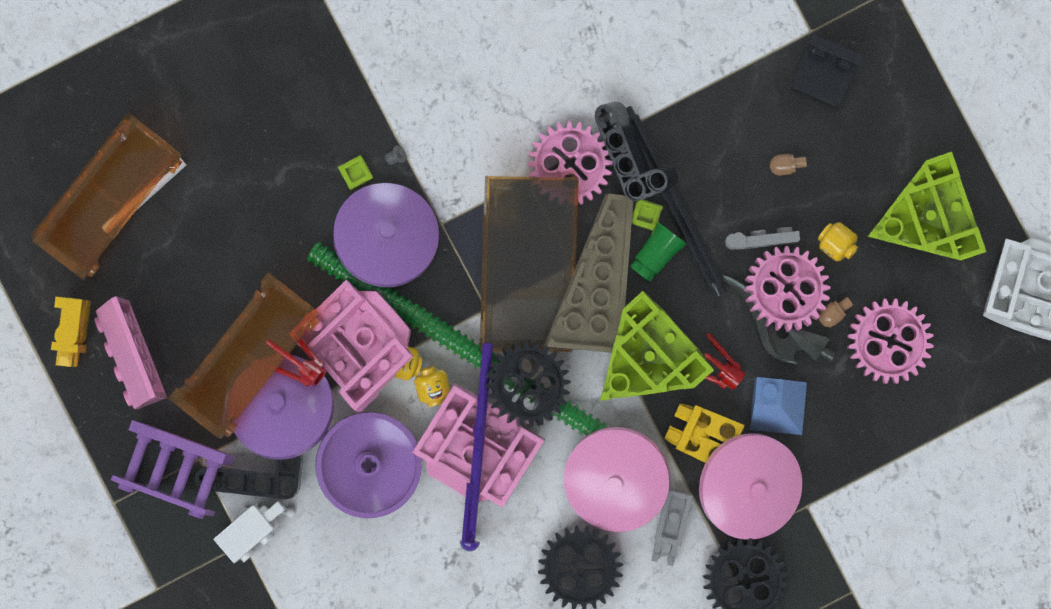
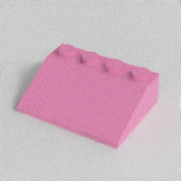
M117 296L111 298L96 310L98 317L94 318L95 324L99 332H104L107 342L104 343L108 356L114 357L117 365L114 367V372L118 381H123L126 391L123 394L128 406L132 405L134 409H140L163 400L167 396L130 301Z

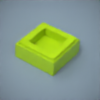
M361 155L338 167L350 191L374 179Z
M643 199L637 201L632 214V224L653 231L663 206Z

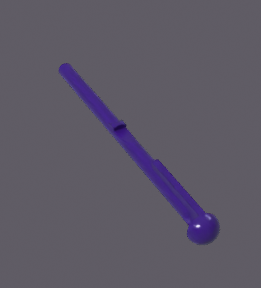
M483 343L476 423L473 428L474 446L470 483H467L462 540H460L461 547L468 552L475 551L480 545L479 541H475L488 405L486 396L489 394V389L484 388V385L490 383V379L486 378L485 374L491 372L488 365L492 361L493 343Z

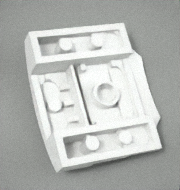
M1030 238L1022 243L1005 239L983 316L1014 330L1051 340V244L1035 238Z

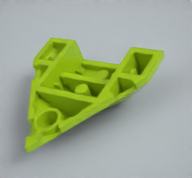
M952 152L926 160L868 235V237L957 260H964L987 252L970 208Z
M644 291L622 310L600 401L695 388L714 371L697 346Z

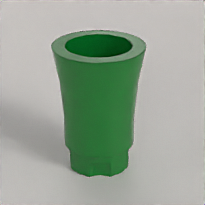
M657 222L650 237L635 256L637 259L634 260L630 267L650 282L654 278L655 273L658 275L663 267L686 243L661 223Z

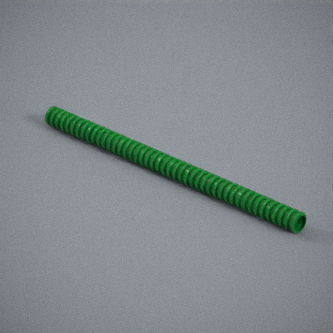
M322 242L314 245L307 257L309 263L314 262L315 267H322L321 270L323 272L327 270L328 275H334L335 279H341L342 283L348 280L358 291L378 292L401 319L405 320L406 324H412L411 328H418L419 333H426L425 336L427 338L429 336L432 337L433 342L437 340L440 342V346H446V350L449 351L451 349L454 355L459 354L460 359L463 360L465 358L468 364L473 363L474 368H481V343H474L475 340L473 338L470 340L467 338V334H464V336L460 334L461 331L459 329L455 331L454 326H447L446 321L441 322L440 317H433L432 312L427 313L426 308H419L418 303L414 305L412 303L413 300L405 299L406 296L404 294L400 296L398 294L399 291L391 290L392 287H378L360 281L346 270L336 255V251H329V247H323ZM492 352L491 363L498 364L494 357L496 353ZM509 378L505 379L504 386L508 385L509 390L514 389V382ZM531 378L525 380L526 385L517 393V395H519V393L521 394L524 390L531 388L529 386V384L532 381ZM541 382V386L543 387V389H545V390H549V389H550V387L545 388V387H544V383ZM526 396L524 398L530 399L529 403L531 404L534 402L533 399L529 396ZM570 400L566 405H557L561 411L560 414L551 412L552 416L558 417L557 420L559 422L563 420L564 425L567 426L569 424L572 426V430L577 429L578 434L581 435L583 433L585 437L594 431L608 428L606 427L607 423H600L599 418L595 420L592 418L593 414H586L585 409L581 411L578 409L579 406L577 404L573 406Z

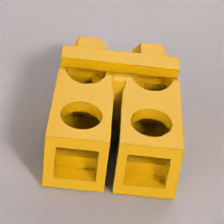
M55 297L54 307L62 308L60 326L54 334L56 342H52L51 350L57 351L56 365L78 367L79 354L86 353L87 345L82 344L87 336L91 301Z
M680 403L674 416L686 421L687 424L683 431L670 426L664 439L675 445V449L706 463L710 455L721 445L710 440L711 437L721 442H726L733 437L741 435L745 425L697 405L692 407Z

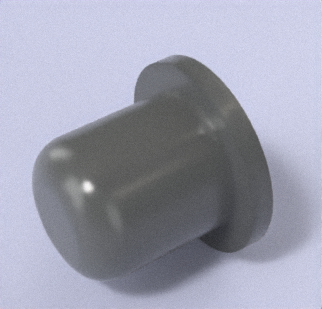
M396 145L392 151L385 155V160L389 165L397 162L403 163L406 160V155L403 149Z

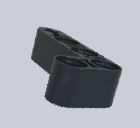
M614 101L597 107L594 115L595 121L626 197L631 201H640L674 187L678 182V174L672 166L665 165L650 170L625 106L621 102ZM618 134L623 137V144L619 142ZM628 158L631 159L633 163L632 169L628 165ZM660 173H661V174L664 176V178H665V183H664V184L661 183V181H660V179H659V174H660ZM638 182L642 185V193L638 190Z
M302 455L297 456V463L291 469L284 465L283 459L277 460L275 473L218 468L215 477H221V472H224L221 482H213L210 491L291 499L299 493L303 457ZM202 467L196 472L195 483L199 488L207 467ZM231 474H237L241 478V484L237 489L231 488L228 484V478ZM257 477H263L267 481V488L263 492L256 490L254 487V481ZM284 480H290L294 485L293 492L289 495L282 493L280 485Z

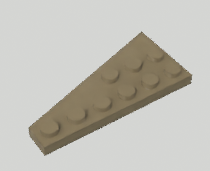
M605 194L544 346L612 353L622 310L625 307L633 201L629 200L625 195Z

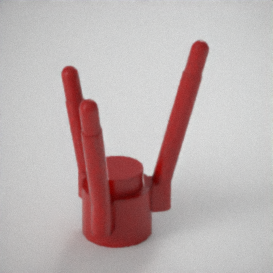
M708 333L706 337L728 363L723 365L710 354L705 353L704 357L720 369L718 376L721 378L719 379L709 374L705 379L718 384L723 389L728 386L734 390L745 376V372L740 369L741 365L734 361L718 341Z
M297 337L296 341L312 361L305 360L302 363L271 340H266L267 345L299 367L298 373L301 375L272 364L269 365V369L299 381L306 387L310 385L315 387L325 376L326 369L323 368L325 363L315 356L300 337Z

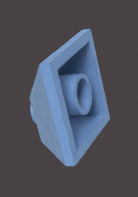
M755 377L749 430L802 435L807 383Z

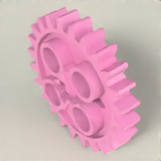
M568 121L567 128H563L560 122H558L556 131L551 127H547L549 135L545 136L540 133L539 138L542 142L532 143L537 152L532 151L528 154L535 159V161L527 163L528 167L535 168L534 171L529 173V177H537L533 186L542 185L543 188L540 191V195L546 192L550 193L548 200L550 202L555 197H558V204L560 206L564 199L568 200L570 207H572L574 199H577L580 205H583V197L585 196L592 201L593 196L591 192L594 191L597 194H601L598 185L607 186L608 182L603 176H611L612 173L605 169L606 166H610L613 163L610 160H605L609 153L607 150L603 151L602 149L605 146L604 141H597L600 133L598 132L592 136L590 134L591 126L587 127L585 131L581 130V122L577 124L576 128H572L571 121ZM566 139H573L577 143V148L572 152H567L563 149L562 143ZM552 148H558L568 160L574 158L576 160L575 167L585 174L588 179L584 181L571 167L565 169L566 162ZM585 157L593 158L596 162L595 168L592 170L584 169L581 165L582 159ZM547 158L557 159L559 167L554 171L547 170L544 166ZM566 176H574L577 179L578 185L574 189H567L563 185V179Z
M788 246L783 248L782 253L778 247H775L773 249V256L766 251L763 253L764 260L759 257L755 260L758 267L751 266L749 268V271L754 276H747L745 278V281L751 283L750 286L744 288L745 292L751 293L746 302H754L755 305L750 311L758 310L760 312L757 320L763 317L767 318L765 326L768 327L774 322L775 330L778 331L784 325L786 332H789L792 324H794L798 331L802 328V322L809 326L812 324L810 317L815 320L820 317L816 310L824 311L826 309L821 302H826L830 298L823 294V292L830 289V286L823 285V282L829 276L820 275V272L825 267L819 266L816 268L817 257L811 261L807 259L809 251H806L801 256L799 255V247H796L792 253H790ZM781 265L790 266L792 276H785L781 272ZM770 272H773L776 278L772 277ZM764 283L773 285L775 290L773 295H768L764 292ZM801 283H807L811 287L810 295L801 292ZM789 284L792 288L788 293H785L783 289ZM799 300L804 302V306L800 304ZM783 301H789L793 305V313H787L783 310Z
M882 299L881 307H879L876 301L872 302L873 310L871 311L867 307L862 308L865 316L855 315L859 324H850V327L855 330V334H849L847 337L854 340V343L848 345L847 348L855 349L856 352L850 356V359L858 358L860 361L855 367L860 368L864 366V376L872 372L873 381H877L880 376H882L883 384H887L890 377H892L894 384L899 382V376L908 381V372L914 376L918 375L916 366L926 367L922 358H931V355L925 352L926 349L934 347V345L927 343V339L933 337V334L925 332L931 325L921 323L925 315L916 316L917 307L907 310V301L898 306L897 299H893L891 305L888 304L887 299ZM880 317H885L889 321V328L885 332L877 327V320ZM904 327L912 329L914 335L911 341H905L902 338L901 331ZM873 331L883 337L893 335V341L910 346L912 351L909 352L897 345H892L888 348L887 341L872 337L868 333ZM870 341H875L879 345L880 349L876 356L870 355L867 351V345ZM895 351L903 354L904 361L900 366H896L891 360L892 354Z

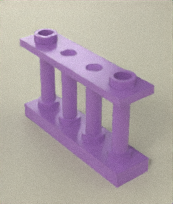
M132 420L129 430L137 433L136 438L138 439L125 478L112 475L111 481L119 483L118 488L133 493L135 489L189 509L188 514L200 519H203L204 515L214 516L215 511L205 508L206 501L218 468L221 469L222 464L232 466L235 456L146 423ZM152 439L160 441L159 447H161L149 484L146 486L135 482L148 442L151 443ZM179 448L184 450L182 455L185 457L170 495L159 491L158 488L171 451ZM201 456L207 459L206 464L208 466L195 503L181 499L194 460H198V457Z

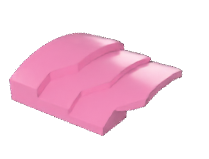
M348 280L343 282L290 334L295 341L297 337H300L315 356L325 363L323 367L342 388L339 393L354 411L360 413L379 395L378 392L396 376L395 374L413 358L408 349L411 330L378 292L358 291Z
M454 383L412 453L425 460L429 476L466 497L467 483H470L474 446L473 428L476 423L478 395ZM488 401L479 502L491 500L503 508L542 446L545 438L533 429L528 428L524 423L522 426L517 427L516 419L511 423H507L508 415L505 414L498 417L501 409L499 407L492 409V403Z

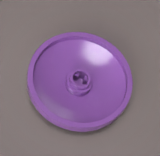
M378 183L356 191L343 203L336 216L333 241L340 262L355 278L373 286L396 287L413 281L429 267L438 247L439 229L433 210L419 194L398 184Z
M275 355L254 363L241 374L232 389L228 413L231 427L244 446L259 456L282 460L300 456L311 450L322 440L332 422L334 397L325 376L315 387L311 385L306 387L299 381L269 369V365L272 364L301 375L298 373L299 367L282 355ZM294 356L296 359H298V360L301 361L302 363L305 361V359H303V358Z
M361 412L349 415L335 423L327 431L319 444L315 459V472L318 484L325 497L336 508L346 514L359 518H378L398 510L410 499L419 483L422 460L419 456L412 453L417 442L412 433L402 423L385 414Z

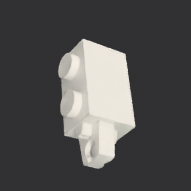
M281 500L270 509L266 505L261 506L259 503H256L216 536L214 541L233 563L240 559L245 562L256 553L253 548L261 542L264 546L275 536L272 531L280 523L276 517L287 508Z

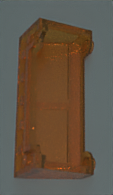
M128 113L30 235L32 241L83 280L87 275L92 277L100 267L97 263L99 256L161 178L168 172L173 174L182 164L180 160L182 154Z
M267 273L260 282L262 284L260 288L262 292L256 290L254 298L193 375L184 381L188 386L183 385L180 390L176 388L168 398L220 439H223L224 436L229 437L238 426L235 422L286 359L267 345L266 340H271L290 354L307 331L311 333L321 321L318 318L321 315L319 311L270 273Z

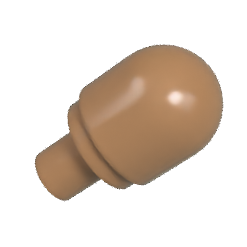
M789 153L776 155L770 161V170L778 176L792 174L796 172L795 168L807 167L806 157L794 158V155H789Z
M846 297L839 303L836 301L829 303L825 306L826 309L824 311H820L819 321L826 327L835 326L844 319L843 317L846 316L844 312L853 306L852 302Z

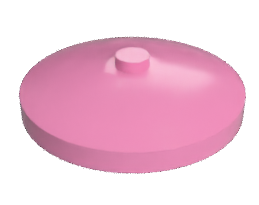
M609 427L592 432L574 447L565 466L564 487L571 506L582 519L599 529L624 532L644 526L660 512L668 496L670 472L662 451L647 436L629 428Z
M743 434L721 444L705 463L699 483L700 501L708 519L724 533L735 538L747 540L749 538L759 539L766 537L783 527L794 514L802 493V474L795 456L785 445L762 434Z

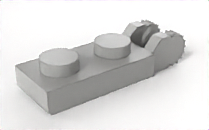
M792 227L778 228L775 234H766V230L751 231V236L748 237L741 232L729 234L724 244L730 250L796 244L800 241L799 231H792Z
M669 489L667 499L662 507L651 561H658L662 542L672 544L667 557V565H674L678 546H681L693 495Z

